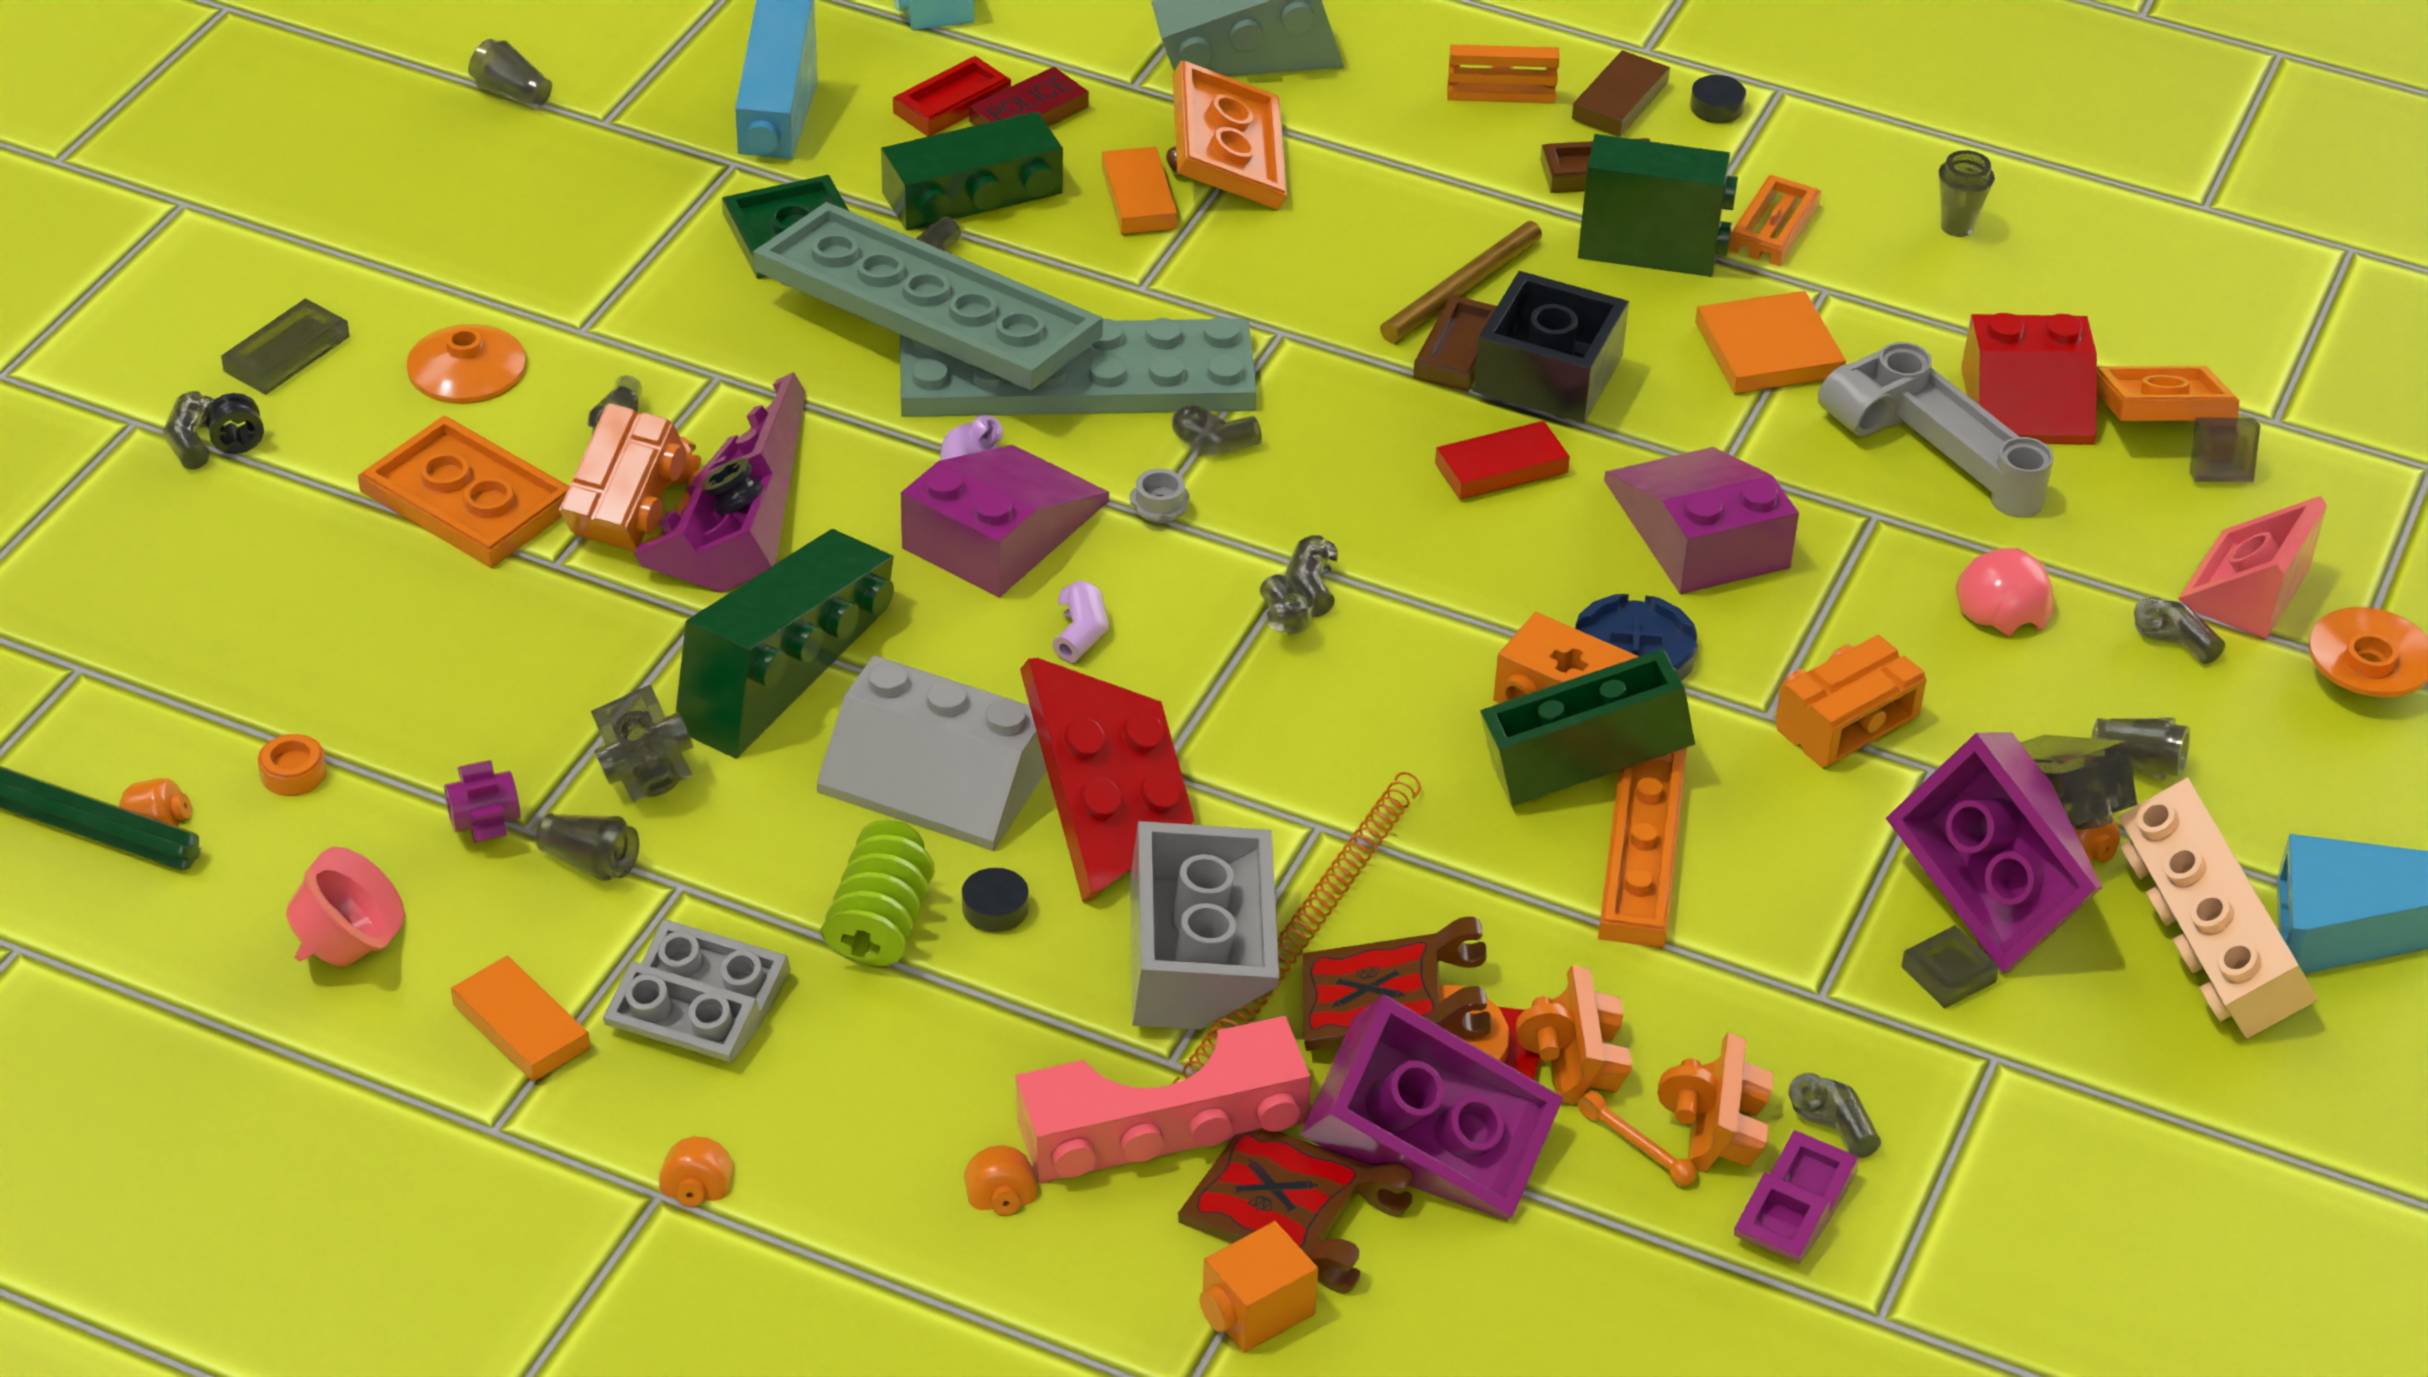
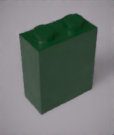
M1594 134L1587 167L1578 258L1712 277L1716 255L1727 256L1732 222L1721 221L1723 209L1731 211L1734 209L1738 183L1737 176L1727 175L1730 152Z

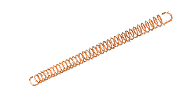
M1400 772L1395 776L1394 780H1398V777L1401 775L1413 777L1418 784L1416 793L1406 783L1392 782L1388 785L1387 790L1382 793L1376 805L1372 807L1365 820L1355 830L1354 836L1350 837L1343 850L1337 855V859L1331 863V867H1328L1325 875L1320 878V882L1314 886V890L1309 893L1303 905L1298 908L1297 914L1293 915L1291 922L1280 933L1277 943L1280 941L1281 945H1278V947L1293 955L1294 960L1290 962L1284 956L1278 954V958L1288 964L1286 970L1279 966V971L1282 972V977L1279 978V981L1284 980L1285 972L1291 970L1290 964L1297 962L1296 956L1302 955V948H1306L1309 945L1308 940H1312L1314 932L1320 930V924L1326 922L1325 916L1331 915V908H1336L1337 901L1343 898V893L1347 892L1349 885L1354 883V877L1360 875V869L1365 868L1366 862L1371 859V854L1377 851L1376 846L1382 844V839L1388 836V831L1393 829V824L1397 823L1399 816L1404 814V808L1409 807L1410 801L1403 792L1390 788L1395 784H1401L1411 790L1413 799L1419 794L1421 790L1420 782L1411 773ZM1389 792L1400 793L1406 798L1407 804L1403 806L1398 800L1390 797ZM1384 799H1390L1395 806L1401 808V812L1397 813L1392 807L1385 805ZM1378 807H1384L1389 813L1396 815V819L1392 821L1387 815L1380 813ZM1373 814H1379L1384 821L1390 823V827L1386 829L1382 823L1374 820ZM1367 822H1373L1378 828L1384 830V836H1380L1377 831L1369 828ZM1367 829L1373 836L1379 838V843L1375 844L1372 839L1364 836L1362 830ZM1356 837H1362L1368 844L1374 846V850L1369 851L1364 845L1359 844ZM1351 845H1357L1361 851L1368 853V858L1364 859L1360 854L1352 851ZM1345 853H1351L1356 859L1363 861V865L1358 867L1355 862L1346 858ZM1340 860H1345L1351 867L1357 869V873L1353 875L1348 869L1342 867ZM1334 868H1340L1343 873L1351 876L1352 880L1347 882L1343 877L1335 874ZM1328 876H1335L1339 882L1345 884V890H1341L1336 884L1330 882ZM1323 884H1329L1334 890L1340 892V897L1335 898L1332 893L1324 890ZM1317 892H1323L1327 897L1334 900L1335 904L1330 906L1325 900L1318 897ZM1311 900H1318L1323 906L1329 908V912L1324 914L1319 908L1313 906ZM1305 908H1312L1316 913L1323 916V920L1319 922L1315 917L1307 914ZM1300 915H1305L1310 921L1317 923V928L1313 930L1309 925L1302 922ZM1294 923H1299L1306 930L1311 931V937L1307 938L1302 932L1296 930ZM1288 931H1293L1299 937L1305 939L1306 944L1300 945L1296 940L1290 938ZM1282 939H1287L1293 945L1299 947L1300 952L1296 954L1290 948L1284 946ZM1273 990L1270 991L1269 994L1263 995L1265 999L1264 1002H1259L1256 999L1252 1001L1258 1004V1010L1254 1011L1247 1005L1243 1006L1247 1011L1252 1013L1253 1017L1251 1019H1247L1243 1014L1237 1012V1010L1233 1011L1232 1013L1238 1015L1241 1019L1245 1020L1246 1024H1249V1022L1254 1021L1256 1019L1255 1013L1261 1012V1005H1265L1267 1003V997L1273 995ZM1229 1014L1226 1015L1228 1019L1221 1018L1214 1023V1027L1209 1030L1207 1037L1203 1038L1201 1045L1189 1057V1062L1184 1064L1183 1074L1185 1079L1188 1078L1186 1075V1067L1190 1065L1194 1074L1196 1071L1192 1064H1198L1202 1067L1205 1065L1200 1061L1198 1055H1203L1210 1059L1211 1056L1207 1054L1204 1047H1211L1215 1050V1046L1210 1038L1217 1039V1030L1226 1029L1222 1021L1230 1022L1234 1027L1239 1026L1231 1020ZM1200 1048H1202L1204 1053H1198ZM1177 1077L1173 1081V1084L1177 1083L1180 1077Z

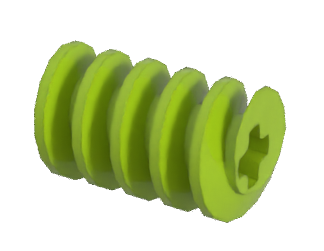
M887 819L874 821L863 827L856 840V846L849 857L848 866L842 874L841 883L833 896V903L827 911L825 922L820 929L824 942L834 952L846 958H851L856 962L870 966H888L899 961L905 951V942L912 933V923L917 918L920 912V904L927 894V886L934 876V861L924 849V841L919 833L906 822Z

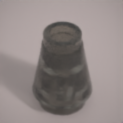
M487 39L476 48L470 59L468 72L475 79L476 85L480 89L528 105L533 109H538L544 105L551 94L552 82L544 77L537 68L506 40L497 42L494 39Z
M1970 150L1953 152L1939 168L1941 228L1951 236L1964 237L1974 231V226L1994 183L1995 175L1991 170V162L1981 153Z
M2174 717L2097 718L2091 737V755L2103 757L2106 760L2160 780H2164L2167 775L2181 777L2189 752L2190 727L2176 724Z
M549 813L542 818L536 832V844L540 851L549 853L551 856L601 881H608L613 877L623 878L627 876L633 869L639 854L640 840L637 830L632 826H628L626 821L619 816L558 815Z

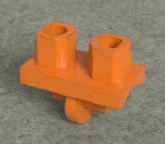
M1571 965L1567 972L1568 985L1566 990L1552 1000L1546 996L1535 998L1532 1002V1007L1524 1010L1518 1016L1515 1028L1518 1043L1524 1049L1533 1053H1539L1541 1059L1551 1061L1556 1093L1564 1097L1562 1103L1577 1105L1579 1098L1584 1095L1588 1087L1613 1093L1618 1092L1631 1072L1632 1062L1629 1048L1602 1042H1611L1621 1028L1623 1018L1621 998L1595 992L1591 969Z
M1729 1032L1722 1039L1721 1056L1717 1060L1702 1066L1700 1061L1696 1059H1685L1681 1065L1665 1071L1658 1083L1657 1094L1660 1103L1675 1114L1677 1121L1684 1124L1692 1123L1688 1160L1695 1164L1697 1170L1704 1173L1708 1171L1719 1156L1750 1167L1767 1144L1769 1125L1739 1113V1110L1754 1116L1760 1113L1767 1104L1772 1092L1774 1073L1745 1062L1747 1040Z

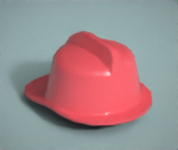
M331 847L323 851L304 873V880L290 899L286 909V917L290 927L301 941L294 958L301 962L315 954L323 961L342 968L355 963L373 950L379 951L388 945L401 928L405 913L398 892L380 868L363 855L342 847Z

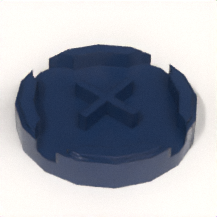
M1614 594L1592 602L1579 614L1575 629L1637 656L1664 648L1681 681L1692 672L1698 649L1695 624L1680 608L1661 598L1645 595V602L1638 600L1628 601L1629 594Z

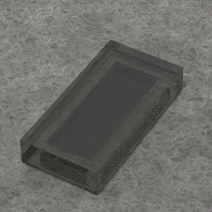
M305 298L221 355L223 372L266 395L349 338L348 321Z

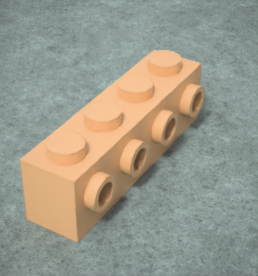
M2188 777L2118 816L2131 839L2120 845L2140 880L2150 874L2157 886L2146 891L2165 926L2177 921L2184 933L2173 938V941L2193 974L2203 968L2205 969L2211 981L2200 986V989L2220 1023L2232 1016L2245 1038L2248 1039L2319 1000Z

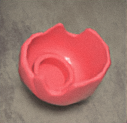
M2019 548L1991 550L1979 555L1960 574L1956 584L1961 613L1976 624L1992 625L2007 636H2011L2019 626L2026 623H2033L2037 630H2042L2046 627L2054 612L2053 587L2044 564Z

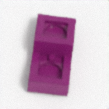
M1793 1130L1771 1173H1763L1734 1227V1236L1800 1264L1825 1229L1858 1171L1859 1157L1797 1130Z

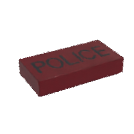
M1052 67L970 105L969 122L975 126L1038 111L1047 126H1050L1089 107V91L1056 67Z

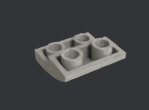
M663 919L642 963L630 962L603 1016L605 1025L731 1063L750 1041L774 1003L791 970L787 955Z

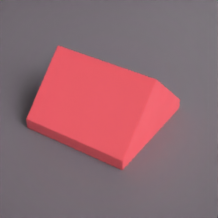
M2318 496L2222 530L2178 598L2184 608L2267 639L2310 570L2327 508L2323 498Z

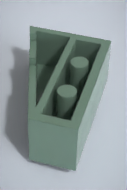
M1322 0L1151 1L1160 36L1174 71L1181 60L1224 76L1344 68Z

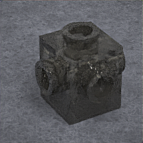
M651 684L591 711L605 745L594 749L599 764L609 784L612 785L622 781L633 802L645 796L655 797L672 790L678 784V781L693 775L683 752L694 748V745L679 712L669 716L666 715Z

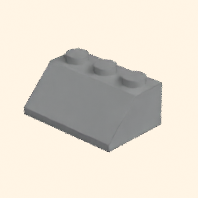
M873 655L844 695L817 781V792L994 851L1047 769L1029 705Z
M1138 821L1130 872L1133 1026L1201 1030L1278 987L1279 964L1272 830Z

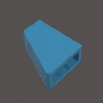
M756 0L735 108L738 154L793 159L818 83L814 0Z
M2289 834L2276 879L2278 931L2304 974L2428 949V851Z

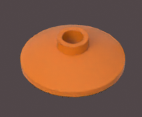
M481 324L454 325L434 331L416 343L407 359L408 377L418 391L432 399L456 404L482 402L504 394L520 381L526 368L525 351L521 343L514 336L499 328Z
M2368 607L2344 608L2323 616L2311 631L2308 648L2313 663L2325 677L2340 687L2366 696L2389 698L2411 694L2428 683V636L2418 626L2397 614Z

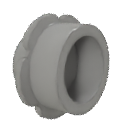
M1152 469L1138 477L1136 487L1130 493V504L1137 508L1138 515L1147 521L1155 524H1165L1186 512V503L1189 501L1190 496L1185 488L1184 480L1179 474L1167 469Z

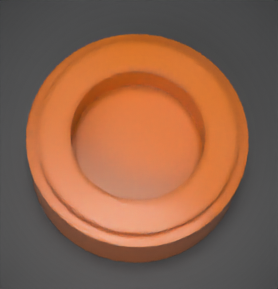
M301 734L279 736L266 743L258 754L261 782L265 788L275 794L284 796L301 795L318 787L325 778L326 764L323 748L318 741L309 736Z

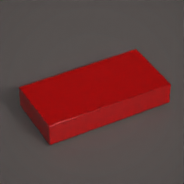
M973 56L894 96L893 113L927 137L932 136L969 117L970 105L1011 87V79L977 56Z
M1544 420L1436 447L1435 455L1436 466L1460 500L1568 473L1570 460L1569 454Z

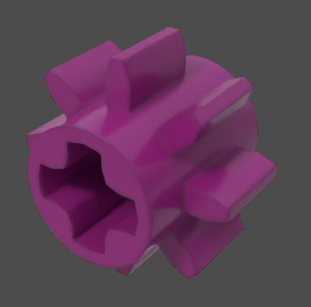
M491 760L457 767L460 781L444 784L448 814L454 833L471 829L473 843L507 836L505 822L521 818L517 790L511 771L494 774Z

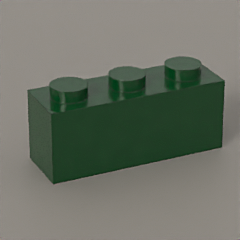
M1038 111L881 147L882 193L906 231L1063 193V147Z
M1664 648L1480 710L1492 765L1511 806L1541 798L1547 794L1696 745L1685 687Z

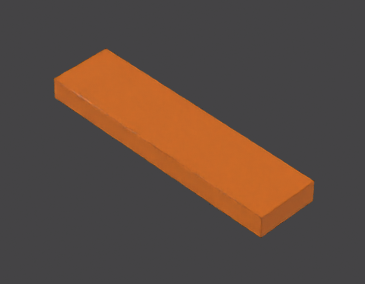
M1687 748L1619 770L1598 939L1660 948L1665 946Z

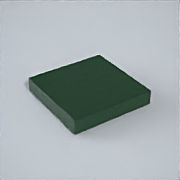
M829 175L722 198L723 215L757 279L767 276L754 271V250L825 202L847 211L849 209Z

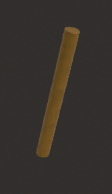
M1534 221L1525 222L1382 323L1380 331L1383 338L1390 343H1396L1441 311L1450 295L1462 296L1535 244L1542 237V231L1538 224Z

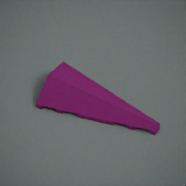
M794 372L774 382L773 387L776 391V397L767 409L762 405L756 406L747 415L751 426L749 431L740 437L738 435L729 437L687 487L690 500L679 515L675 510L666 512L660 519L659 524L663 531L662 536L652 542L642 543L636 548L634 555L642 567L722 593L748 582L775 565L806 394ZM747 458L752 466L749 475L750 477H759L764 486L762 492L752 502L737 511L725 515L717 514L712 506L715 497L704 494L700 487L702 481L723 464L734 459Z

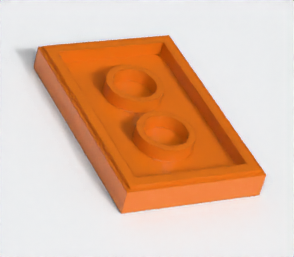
M1181 60L1173 73L1177 173L1279 210L1287 196L1278 95Z
M445 415L358 475L360 492L490 568H493L563 517L559 509L569 489V486Z

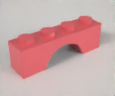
M1286 1016L1218 1030L1216 1047L1209 1061L1194 1075L1168 1086L1138 1088L1122 1085L1103 1077L1084 1060L1015 1075L1017 1122L1038 1183L1064 1177H1078L1087 1172L1131 1162H1145L1158 1156L1193 1148L1211 1147L1231 1140L1234 1135L1261 1128L1270 1132H1278L1291 1126L1305 1124L1309 1116L1310 1074Z

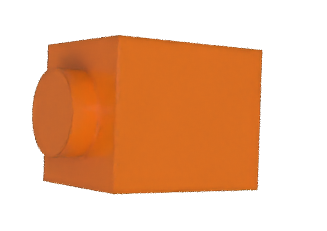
M1274 1221L1204 1258L1203 1292L1199 1297L1202 1312L1216 1331H1225L1245 1353L1315 1314L1318 1267L1281 1226Z

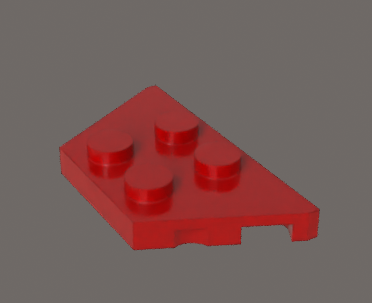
M1029 658L1020 668L1022 680L1082 902L1091 901L1101 894L1106 887L1125 873L1131 871L1138 821L1191 825L1195 819L1162 701L1040 658Z

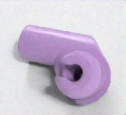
M980 415L976 417L973 423H967L954 428L944 437L941 444L940 460L997 448V443L1003 437V428L1000 422L992 416Z
M1076 581L1072 585L1064 587L1058 598L1059 605H1068L1069 609L1064 612V615L1072 619V623L1054 639L1053 648L1056 654L1067 663L1077 662L1106 634L1109 627L1103 595L1095 585L1087 581Z

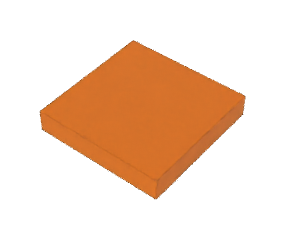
M1806 291L1697 306L1695 323L1734 393L1825 380L1832 371L1846 364L1844 356Z
M2097 366V395L2120 421L2238 420L2240 400L2207 366Z

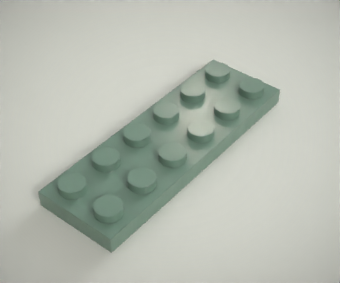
M825 202L753 251L755 272L1031 391L1103 337V317L828 202Z
M1225 317L1189 320L1158 318L1154 320L1114 321L1103 319V337L1032 391L1014 385L1010 381L976 366L968 365L962 360L934 348L919 344L917 341L900 334L901 417L1256 411V384L1249 319H1230Z

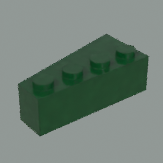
M830 529L687 619L685 623L674 730L737 759L885 612L894 593V585L891 581L894 555L835 529Z

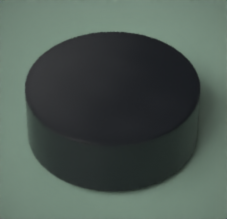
M1704 76L1696 80L1692 86L1690 107L1697 116L1706 121L1716 123L1729 122L1742 115L1745 106L1746 89L1738 80L1728 76Z
M1005 868L982 869L970 875L962 886V913L965 919L978 929L989 932L1006 931L1022 923L1028 914V885L1019 874Z

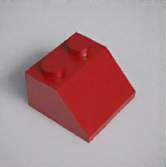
M2064 313L2054 315L1971 314L1961 366L1967 396L2019 437L2037 439L2045 444L2094 445L2096 440L2097 351L2088 316H2074Z

